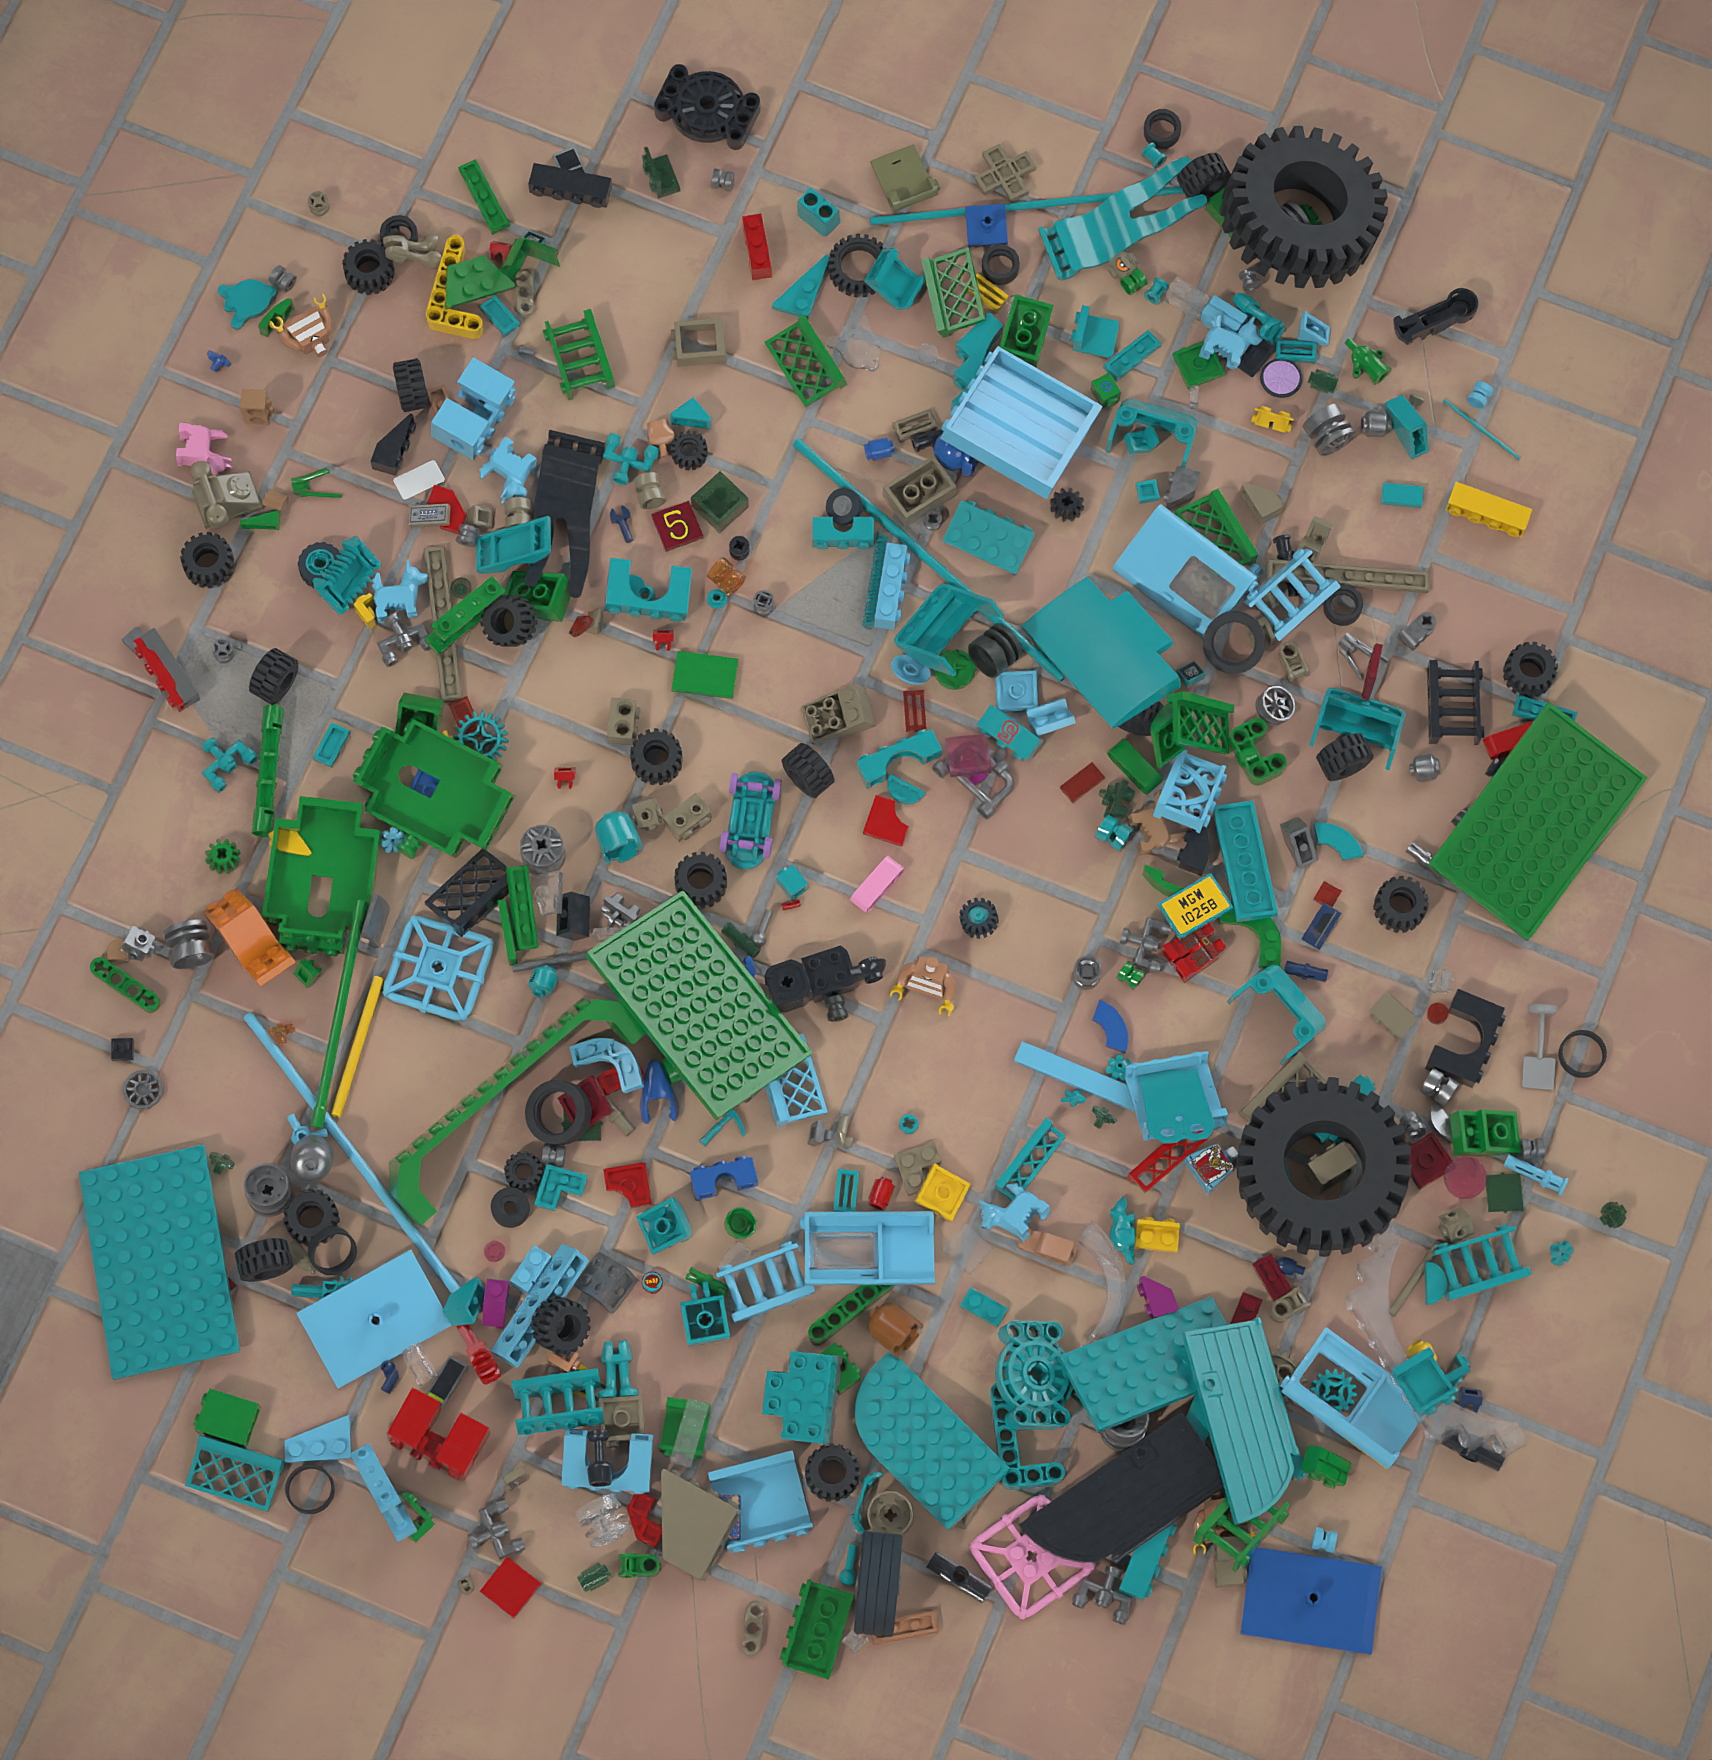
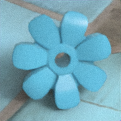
M391 827L389 832L384 831L382 833L383 839L380 841V845L384 847L383 850L387 853L391 850L395 853L398 852L396 847L404 841L402 839L404 832L396 827Z

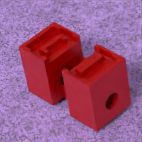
M412 1387L387 1432L388 1440L391 1442L390 1445L399 1450H402V1448L409 1450V1455L418 1460L424 1458L430 1461L428 1465L437 1470L441 1468L447 1470L448 1475L458 1481L460 1478L466 1480L490 1435L489 1427L460 1412L447 1438L436 1434L431 1429L442 1410L439 1407L441 1402Z

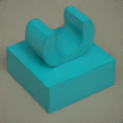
M1156 479L1136 482L1135 487L1139 504L1159 501L1160 496Z

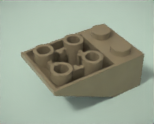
M852 684L802 706L812 744L858 734L876 726L866 688L857 684Z

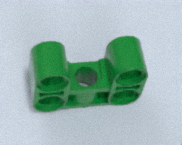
M1254 718L1232 729L1229 737V746L1235 754L1238 764L1244 770L1250 783L1256 786L1281 776L1287 764L1286 757L1281 753H1274L1265 758L1259 755L1254 744L1264 738L1267 730V724L1261 718ZM1258 727L1262 732L1255 733L1252 728ZM1234 736H1241L1244 740L1238 742L1234 739ZM1272 762H1278L1282 767L1275 768ZM1261 771L1263 776L1257 777L1253 772Z

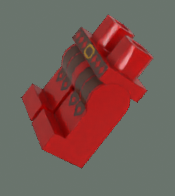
M1210 923L1181 940L1176 938L1162 946L1161 952L1171 966L1174 965V970L1184 984L1216 962L1219 955L1226 949V945L1221 939L1212 944L1208 940L1215 933Z

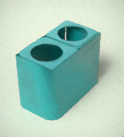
M808 189L797 201L798 216L821 235L828 236L841 223L839 210L814 189ZM810 200L816 202L813 206H809L806 203ZM822 207L831 216L828 218L821 217L819 215V208Z

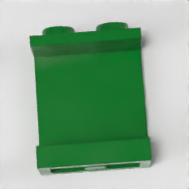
M667 1397L662 1437L658 1447L659 1452H663L662 1455L666 1457L682 1455L684 1459L690 1461H697V1458L702 1459L711 1405L709 1403Z

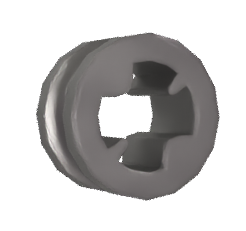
M936 510L926 512L924 515V526L932 531L940 528L942 524L940 512ZM929 517H932V519L936 517V523H929Z

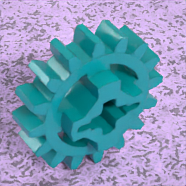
M1327 1369L1324 1372L1325 1376L1320 1373L1317 1375L1319 1381H1312L1311 1384L1315 1387L1310 1388L1309 1391L1325 1403L1335 1404V1407H1331L1340 1414H1342V1409L1347 1413L1350 1410L1348 1405L1353 1406L1355 1403L1351 1398L1357 1397V1393L1352 1392L1356 1385H1350L1352 1377L1346 1379L1344 1371L1339 1375L1337 1374V1369H1334L1333 1373L1330 1374ZM1330 1379H1335V1380H1338V1381H1340V1382H1339V1383H1337V1382H1332ZM1320 1385L1322 1386L1321 1388L1324 1390L1322 1397H1320L1319 1395ZM1339 1388L1336 1396L1332 1395L1327 1398L1330 1390L1334 1391ZM1345 1388H1346V1390H1347V1399H1346V1400H1345V1397L1343 1396V1390H1344Z

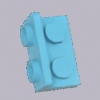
M1064 698L1026 710L1030 729L1037 736L1076 723L1074 715L1068 710Z

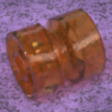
M725 557L719 559L707 574V577L714 584H720L721 590L728 596L734 594L746 579V576L737 568L733 569V564Z

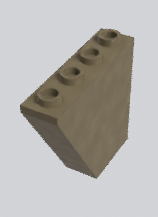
M663 1468L661 1472L663 1559L696 1578L706 1581L743 1511L737 1508L738 1503L728 1498L726 1501L719 1499L720 1494L708 1488L706 1492L701 1489V1483L694 1479L684 1480L681 1478L683 1475L681 1472L673 1468L670 1471Z

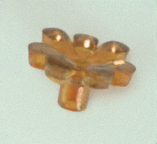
M283 1023L276 1024L277 1027H269L267 1029L269 1034L278 1036V1044L287 1043L286 1035L295 1032V1027H292V1024L284 1026Z

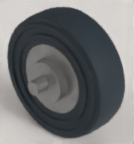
M839 488L829 495L826 501V512L829 517H833L835 523L848 525L853 523V517H860L863 508L862 500L854 490Z

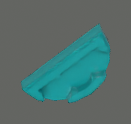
M889 774L887 780L888 791L897 802L905 805L915 804L926 795L925 791Z
M1424 1262L1425 1305L1436 1303L1443 1298L1447 1291L1448 1282L1446 1274L1441 1267L1435 1263Z

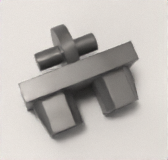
M616 893L612 897L608 895L605 897L601 911L605 913L604 917L609 919L607 926L612 928L615 924L619 927H627L635 922L641 909L634 904H631L627 909L623 906L625 901L623 896Z

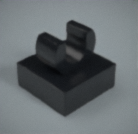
M111 1038V1060H134V1039Z

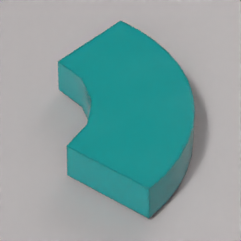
M1314 823L1313 826L1318 845H1327L1335 849L1342 861L1363 858V852L1359 843L1348 831L1334 824Z

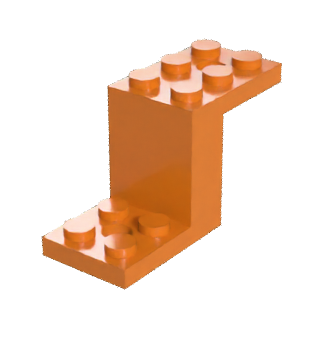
M237 888L226 892L221 900L209 904L206 910L202 912L206 919L218 930L243 969L260 987L295 963L292 956L279 944L255 906Z

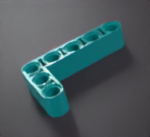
M996 1383L993 1384L990 1390V1403L997 1454L1011 1469L1001 1479L1003 1487L1007 1490H1020L1060 1484L1064 1478L1065 1469L1058 1462L1020 1466L1016 1431L1008 1428L1005 1419H1000L997 1416L999 1410H1005L1008 1413L1012 1408L1003 1398H998L994 1395V1391L998 1388ZM1007 1431L1011 1434L1012 1438L1004 1441L1000 1438V1433ZM1005 1453H1011L1015 1459L1012 1462H1006L1002 1456ZM1057 1469L1061 1476L1054 1479L1050 1477L1049 1471ZM1034 1471L1039 1475V1479L1037 1481H1030L1027 1474ZM1013 1474L1017 1477L1018 1481L1014 1484H1009L1005 1477Z

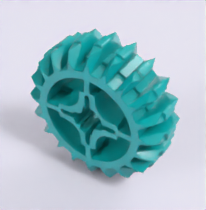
M474 711L472 713L474 718L470 719L469 715H465L466 723L459 720L462 728H454L459 735H453V739L459 740L458 742L465 745L464 741L474 743L477 752L481 754L484 753V748L487 745L496 743L490 752L483 755L495 761V755L499 758L503 757L499 750L506 751L507 747L502 745V743H509V740L503 738V736L508 735V731H501L505 724H498L500 721L499 717L494 718L492 721V713H489L487 718H485L484 711H481L480 717ZM479 723L474 733L465 735L471 726ZM485 723L491 725L496 730L497 737L486 734ZM482 732L485 741L479 745L476 737H479L478 735H481Z

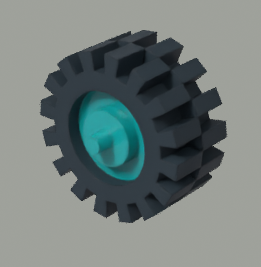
M974 898L975 902L973 903L971 900H968V906L964 904L962 906L963 910L960 909L959 912L964 932L966 934L969 933L972 938L976 935L977 939H980V935H983L984 938L988 937V932L990 935L993 934V929L996 930L999 923L994 904H991L989 900L985 902V898H981V901H978V898Z

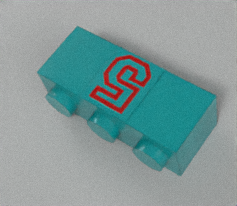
M991 704L977 723V726L981 728L979 731L988 738L992 735L997 739L996 743L1004 749H1007V747L1014 751L1013 755L1021 761L1024 759L1030 761L1044 741Z

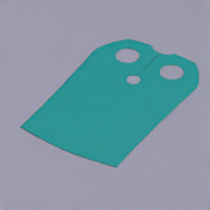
M1198 1069L1166 1070L1138 1076L1148 1131L1156 1140L1161 1143H1178L1184 1138L1195 1141L1206 1139L1210 1136L1215 1127V1122L1201 1084ZM1177 1116H1182L1183 1120L1177 1121L1175 1118ZM1199 1124L1204 1127V1130L1199 1134L1191 1132L1190 1127ZM1172 1128L1175 1134L1171 1137H1165L1161 1134L1162 1129Z

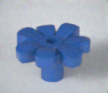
M211 350L208 351V358L213 361L210 367L211 370L217 372L219 367L223 365L230 367L231 362L227 360L226 356L222 354L220 356Z

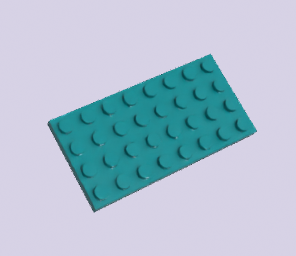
M1211 1296L1180 1308L1178 1311L1162 1315L1059 1356V1361L1095 1430L1099 1433L1197 1394L1198 1391L1182 1334L1188 1331L1227 1325Z

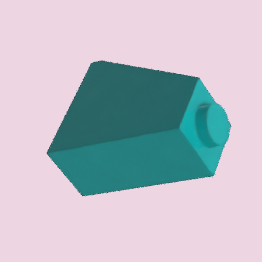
M1400 395L1385 402L1387 418H1391V426L1409 457L1414 459L1429 452L1426 422L1407 399Z

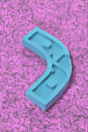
M595 1038L570 1046L573 1065L576 1068L598 1061L611 1062L618 1071L621 1088L624 1093L644 1087L639 1063L634 1054L625 1045L609 1038Z

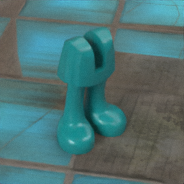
M1240 292L1234 296L1233 303L1240 311L1248 315V317L1255 316L1262 322L1263 326L1259 334L1263 339L1273 343L1282 336L1285 324L1260 308L1261 303L1246 293Z
M619 1340V1354H613V1341L604 1342L601 1362L606 1366V1387L598 1393V1398L618 1397L616 1366H619L620 1397L639 1395L638 1389L633 1388L630 1384L629 1363L632 1361V1354L627 1340Z

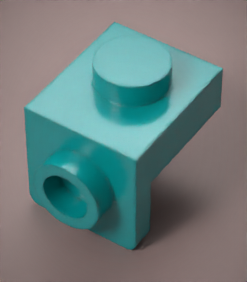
M1148 426L1141 432L1127 433L1124 436L1130 455L1150 453L1159 444L1158 435L1153 426Z
M1460 1353L1453 1357L1458 1368L1445 1375L1453 1387L1462 1383V1378L1470 1372V1364L1465 1356L1462 1357Z

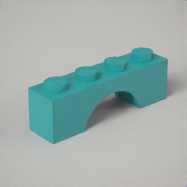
M920 730L909 739L907 737L902 738L895 745L890 747L888 745L883 746L874 754L862 755L857 761L856 768L866 788L868 789L886 781L888 766L898 758L911 757L924 765L942 757V748L933 730Z

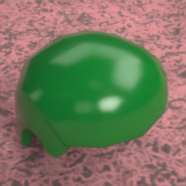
M737 1207L727 1213L724 1227L729 1236L734 1239L744 1240L755 1233L757 1219L748 1209Z

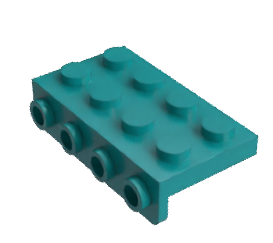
M967 499L966 502L961 500L942 541L1017 575L1033 539H1035L1036 535L1032 533L1033 529L1023 524L1021 527L1014 525L1015 521L1006 516L1001 519L995 516L996 512L991 509L977 508L978 504Z

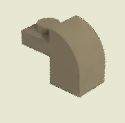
M1315 516L1297 551L1301 548L1310 549L1313 553L1307 558L1311 563H1315L1328 540L1333 525Z

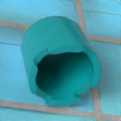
M609 811L597 821L595 833L606 863L611 864L613 860H618L619 863L629 861L638 855L637 851L639 849L643 850V844L631 817L626 813Z

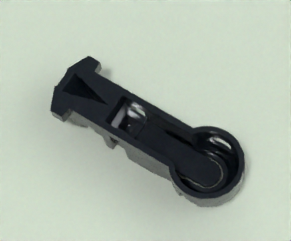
M1457 288L1450 292L1447 299L1403 319L1400 315L1394 317L1395 334L1399 340L1409 345L1418 336L1424 340L1430 333L1433 336L1456 323H1466L1473 319L1477 312L1478 298L1469 289Z

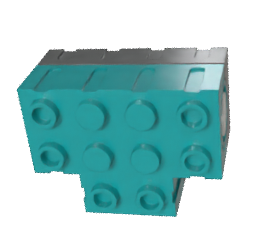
M790 1351L788 1372L767 1371L762 1414L783 1417V1430L781 1431L780 1439L821 1444L833 1443V1429L835 1428L836 1419L835 1409L837 1408L838 1400L837 1388L840 1382L842 1356Z

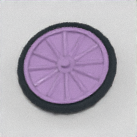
M1273 359L1262 368L1260 381L1268 394L1278 398H1285L1294 395L1299 390L1302 384V373L1299 367L1290 360Z

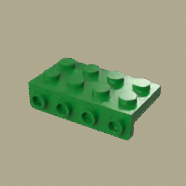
M808 1579L806 1584L802 1583L799 1592V1596L802 1597L800 1605H795L792 1617L796 1618L794 1626L789 1625L786 1638L789 1639L787 1648H782L779 1660H783V1667L829 1680L854 1594L815 1583Z

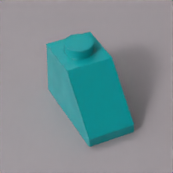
M479 1278L471 1279L449 1295L443 1313L452 1326L475 1323L485 1295V1287Z

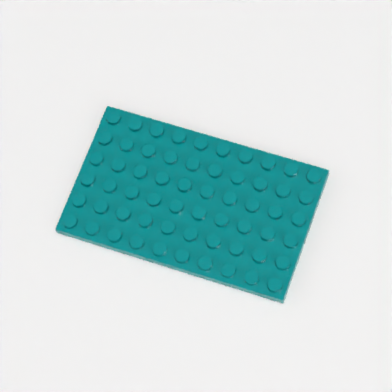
M204 1144L79 1172L112 1379L119 1380L240 1353L206 1146Z

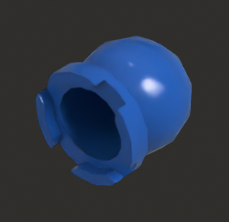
M941 434L936 439L933 447L934 456L940 465L949 470L961 468L963 475L972 476L979 461L940 439Z

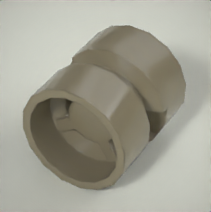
M644 473L633 480L636 492L638 493L640 508L646 510L654 509L666 502L663 489L659 487L661 481L658 473Z
M513 497L505 500L506 528L532 521L530 516L531 502L528 498Z

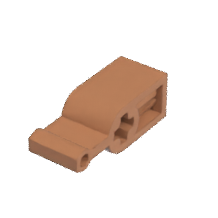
M1031 1229L1027 1231L1030 1236L1024 1243L1019 1239L1018 1249L1034 1253L1041 1258L1068 1267L1071 1266L1077 1250V1246L1073 1241Z

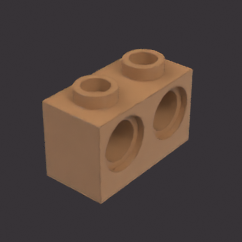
M242 389L240 410L245 424L269 425L270 418L274 416V406H271L272 400L268 397L266 390Z

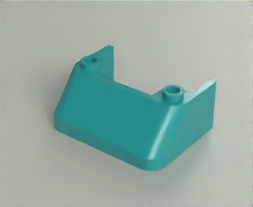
M1127 398L1123 400L1115 415L1107 442L1106 453L1111 451L1118 425L1131 426L1134 422L1174 433L1178 442L1187 444L1181 467L1186 468L1198 429L1197 419L1188 414L1136 399Z
M1270 965L1256 974L1227 1000V1003L1230 1005L1250 987L1258 994H1266L1271 990L1294 1016L1298 1023L1293 1029V1035L1300 1044L1284 1056L1279 1062L1281 1065L1286 1063L1318 1036L1326 1026V1020L1283 969L1277 965Z

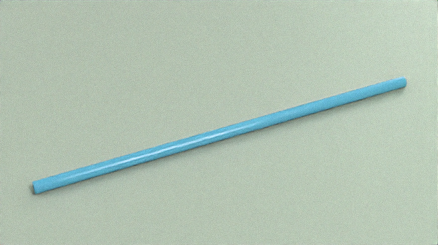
M252 1012L246 1014L244 1020L312 1110H314L317 1097ZM326 1110L324 1126L451 1294L454 1293L460 1286Z

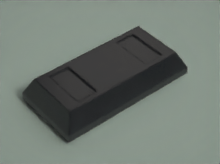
M1263 339L1259 345L1251 347L1241 359L1237 368L1253 378L1276 348Z

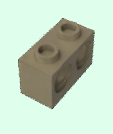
M611 698L607 732L608 743L633 746V739H637L638 727L635 726V720L640 718V707H637L636 700ZM623 709L631 711L628 715L620 714ZM622 728L628 730L624 735L618 733Z

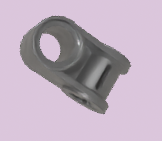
M1423 612L1412 623L1403 628L1398 637L1412 651L1415 650L1434 631L1436 617L1430 612Z

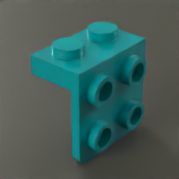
M1082 305L1081 312L1077 311L1074 323L1078 324L1077 330L1073 329L1070 341L1074 342L1073 351L1111 358L1114 352L1119 322L1089 315L1090 306Z

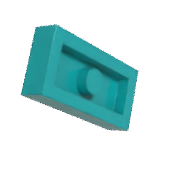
M970 1287L960 1304L962 1309L998 1328L1008 1310L1004 1305Z

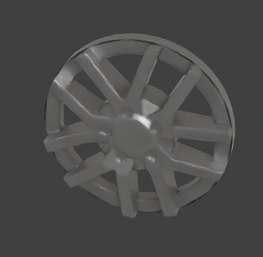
M139 1070L127 1077L123 1085L125 1100L129 1105L137 1109H150L157 1105L163 1094V1084L160 1078L148 1070ZM142 1074H147L146 1081H142ZM139 1075L138 1082L132 1080V1078ZM153 1076L156 1081L150 1082V1077ZM129 1082L135 1085L134 1088L127 1086ZM159 1084V1088L152 1089L151 1086ZM127 1091L133 1092L129 1098L127 1096ZM159 1092L157 1098L155 1099L152 1093ZM135 1096L139 1097L135 1104L131 1102ZM149 1096L153 1099V1102L150 1104L146 1100ZM143 1099L146 1105H139V1103Z

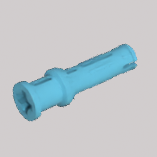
M1510 1154L1504 1164V1167L1539 1182L1542 1188L1548 1187L1558 1192L1560 1196L1569 1180L1568 1178L1563 1179L1553 1174L1551 1170L1544 1171Z

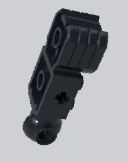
M840 945L801 958V963L790 959L770 966L764 975L765 985L769 986L770 997L774 1005L780 1012L786 1013L806 1006L811 1000H814V1003H818L828 997L854 991L858 981L865 980L866 984H871L883 979L882 973L886 967V960L870 957L860 961L859 965L853 967L848 951Z

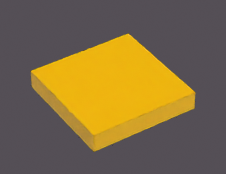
M934 1163L914 1202L952 1222L971 1184Z

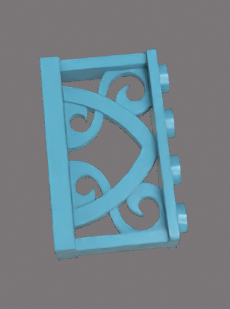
M1184 750L1176 756L1157 802L1153 817L1159 819L1161 817L1193 828L1196 832L1200 833L1202 827L1207 828L1211 816L1207 815L1208 812L1212 814L1216 802L1213 799L1218 800L1222 788L1219 785L1223 786L1227 778V774H1224L1226 766H1219L1187 754L1188 750ZM1209 775L1214 777L1213 781L1207 779ZM1194 782L1202 796L1186 800L1184 792L1175 785L1186 786ZM1173 794L1179 795L1181 800H1179V797H1174ZM1193 811H1198L1200 816H1194Z

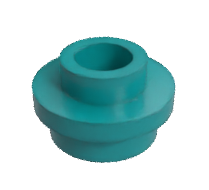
M713 589L707 594V604L711 608L720 609L725 606L727 596L723 590ZM719 596L720 600L715 601L713 597Z

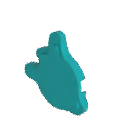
M254 279L244 280L232 286L220 285L218 287V294L225 299L224 310L226 312H235L231 320V326L235 330L241 329L247 320L263 315L267 311L269 303L277 295L276 288L273 285H267Z

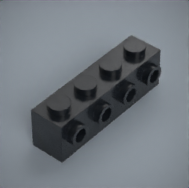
M533 163L528 186L529 193L538 197L548 196L555 200H569L575 204L584 203L595 208H607L612 190V180L609 177Z

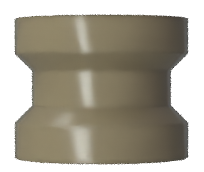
M315 191L309 195L308 204L311 213L316 216L325 215L329 210L326 194L321 191Z

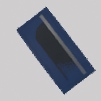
M1323 903L1304 933L1302 940L1320 950L1342 913Z

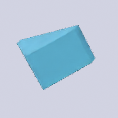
M1306 311L1302 312L1297 341L1317 342V345L1327 346L1330 326Z

